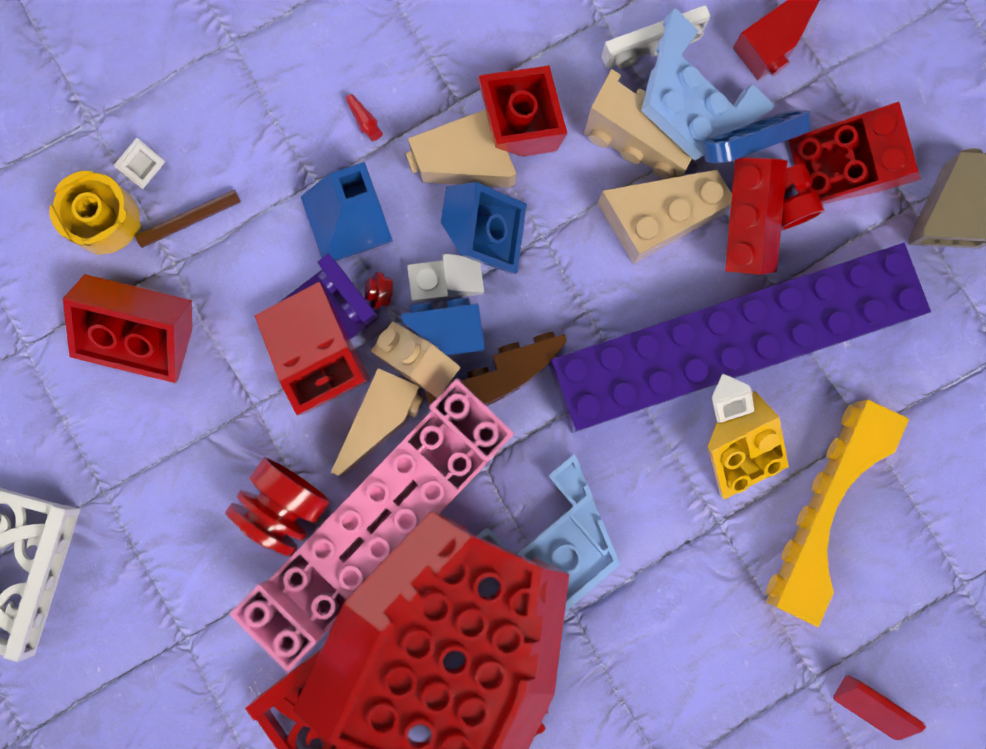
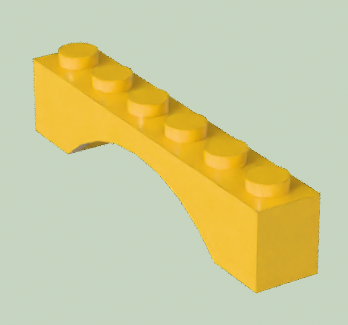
M869 399L854 402L853 405L851 404L847 407L841 419V424L844 427L840 436L831 442L827 450L826 457L829 460L824 472H819L813 481L811 490L814 494L809 506L805 505L798 515L796 524L799 528L794 540L790 539L783 549L781 559L784 562L778 574L772 576L767 585L766 594L769 596L766 603L816 627L820 626L834 594L829 574L827 551L830 528L836 509L846 491L864 471L876 462L895 453L909 418Z

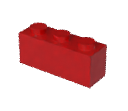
M739 158L735 160L725 271L759 275L777 272L788 160L773 158Z

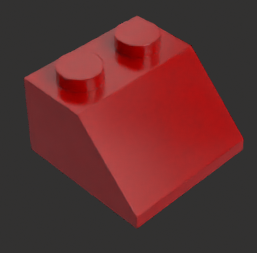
M549 65L478 76L495 148L522 157L556 152L568 133Z

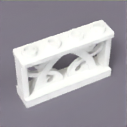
M0 487V504L9 505L16 517V526L11 529L9 518L4 514H0V550L14 543V553L19 565L29 572L27 582L12 585L0 594V627L10 633L9 640L0 638V655L5 659L19 662L36 654L81 509ZM25 508L48 514L46 522L44 524L26 525ZM25 539H28L27 549H30L33 545L38 547L34 559H30L26 555ZM17 593L22 597L18 609L15 608L13 601L8 604L7 608L4 607L13 594Z

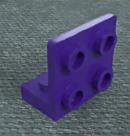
M328 253L317 262L322 270L281 301L321 282L350 340H352L380 317L335 259Z

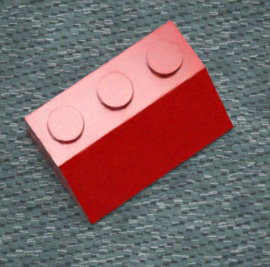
M84 274L63 297L69 357L176 383L180 376L192 333V300Z

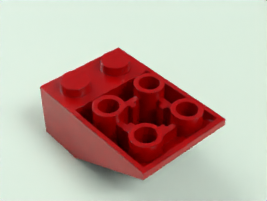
M899 101L788 140L794 164L803 163L806 165L813 181L809 189L812 192L818 193L822 204L877 193L921 180Z
M321 282L254 315L278 380L297 416L307 414L371 381Z

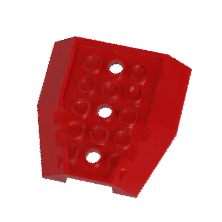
M430 511L344 601L293 711L328 743L343 749H529L555 695L570 574L537 558L531 561L469 533L466 526ZM486 577H494L499 580V589L492 596H482L477 590L479 582ZM453 650L460 651L465 655L464 663L456 669L447 668L443 664L444 656ZM423 724L431 730L428 738L419 742L412 740L408 736L409 730L415 725Z

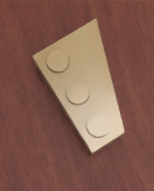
M611 69L591 107L584 134L589 136V140L599 147L607 148L609 146L621 152V156L631 163L639 164L641 162L653 168V172L663 179L683 176L692 158L641 111L646 92L640 88L635 94L618 82L621 75Z
M718 170L604 190L601 193L598 205L630 260L635 264L725 214L731 208L732 193Z

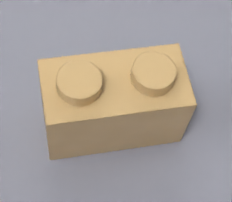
M393 321L380 334L377 343L371 350L374 355L399 374L437 398L443 393L461 368L433 344Z

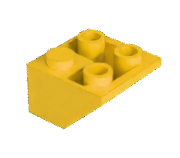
M756 391L752 392L754 412L722 423L717 422L708 444V451L719 493L724 500L789 467L780 418Z

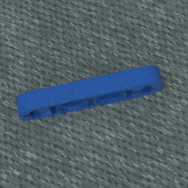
M795 110L783 112L709 138L704 141L705 161L709 163L733 161L805 134L811 130L810 111Z

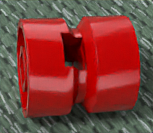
M803 163L787 168L785 194L796 189L798 194L788 199L784 197L781 231L801 225L825 212L818 193L812 192L809 189L813 181L806 165Z

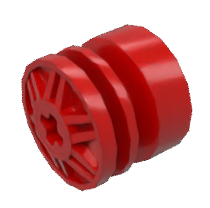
M264 456L249 477V480L260 493L255 495L251 492L240 490L236 497L244 506L231 503L226 509L225 514L239 527L241 532L257 544L285 556H292L298 549V545L289 536L298 540H304L307 536L305 530L296 522L298 517L316 523L330 503V500L302 477L280 463Z

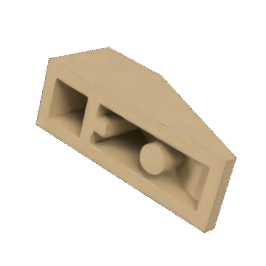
M378 368L331 473L338 476L345 475L404 426L410 416L416 418L424 401V397L419 396L421 388L416 384Z

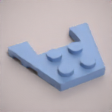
M674 8L664 19L663 26L665 31L663 37L658 42L656 50L658 58L655 68L650 73L641 111L695 161L705 154V140L749 125L771 111L775 105L754 84L745 88L735 104L732 105L722 93L709 83L699 70L682 56L685 49L698 33V30Z
M574 454L548 475V478L570 502L572 507L517 553L531 561L537 558L570 574L565 612L620 565L608 532L593 500L590 488L580 468L579 461ZM488 527L478 535L482 539L505 548Z

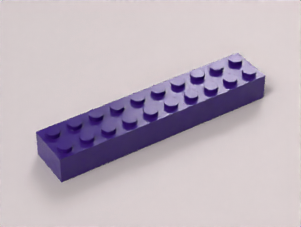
M904 242L551 359L549 367L571 432L575 433L718 385L722 374L736 379L930 313L931 309Z

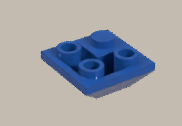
M365 162L328 174L301 196L321 258L329 253L335 261H339L393 242Z
M470 298L447 301L448 308L435 310L432 303L409 306L410 313L401 314L404 324L447 356L485 350L479 304H470Z

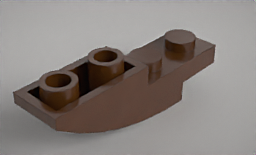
M554 331L535 336L533 344L520 347L519 342L501 346L498 348L499 354L493 355L495 371L489 372L488 367L478 368L467 372L468 379L460 382L485 406H489L508 397L539 375L566 344L565 334L555 336ZM453 379L445 388V390L453 383ZM425 391L428 404L431 406L437 400V397Z

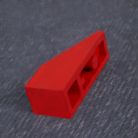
M787 0L741 32L733 49L757 80H760L768 73L773 77L789 65L788 57L797 46L820 0Z

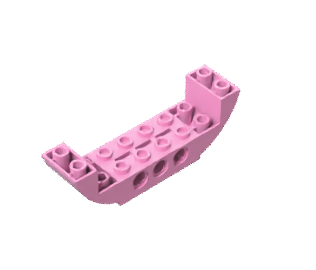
M458 379L429 407L431 412L269 580L259 584L230 614L287 672L332 628L344 601L430 511L440 514L514 435Z

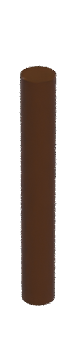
M233 189L136 234L135 238L139 246L144 248L241 203V199L236 190Z

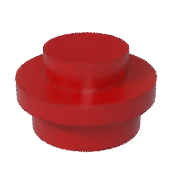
M375 272L373 278H368L366 281L365 300L370 301L373 309L389 306L393 293L392 278L384 277L382 272Z

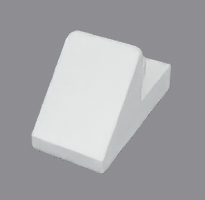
M442 254V261L407 265L413 303L484 294L480 262L460 255Z

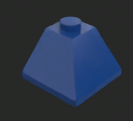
M478 182L446 187L441 224L460 256L510 274H517L527 204Z

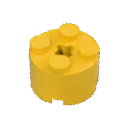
M78 171L65 177L54 190L56 195L53 205L50 204L49 216L54 228L61 236L95 255L117 252L127 246L135 235L141 231L140 212L135 199L122 186L106 175L93 173L92 171Z

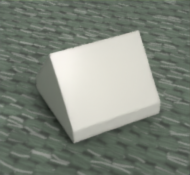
M136 138L113 166L140 188L144 189L166 161Z
M722 374L712 395L717 422L722 423L753 413L754 404L750 386Z

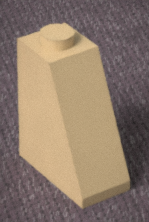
M486 110L408 138L410 151L406 152L405 156L412 174L419 172L423 183L460 185L478 182L489 187L507 188L516 185L517 174L508 152L495 148Z

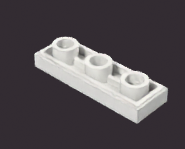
M706 5L682 14L698 30L690 44L699 40L704 35L703 31L711 17ZM664 21L606 41L601 56L605 68H611L616 65L619 69L626 68L635 63L638 57L649 53L651 56H658L656 50L659 40L664 35Z

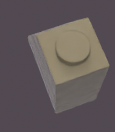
M977 148L962 150L944 164L909 236V245L976 249L986 246V153H983V150Z

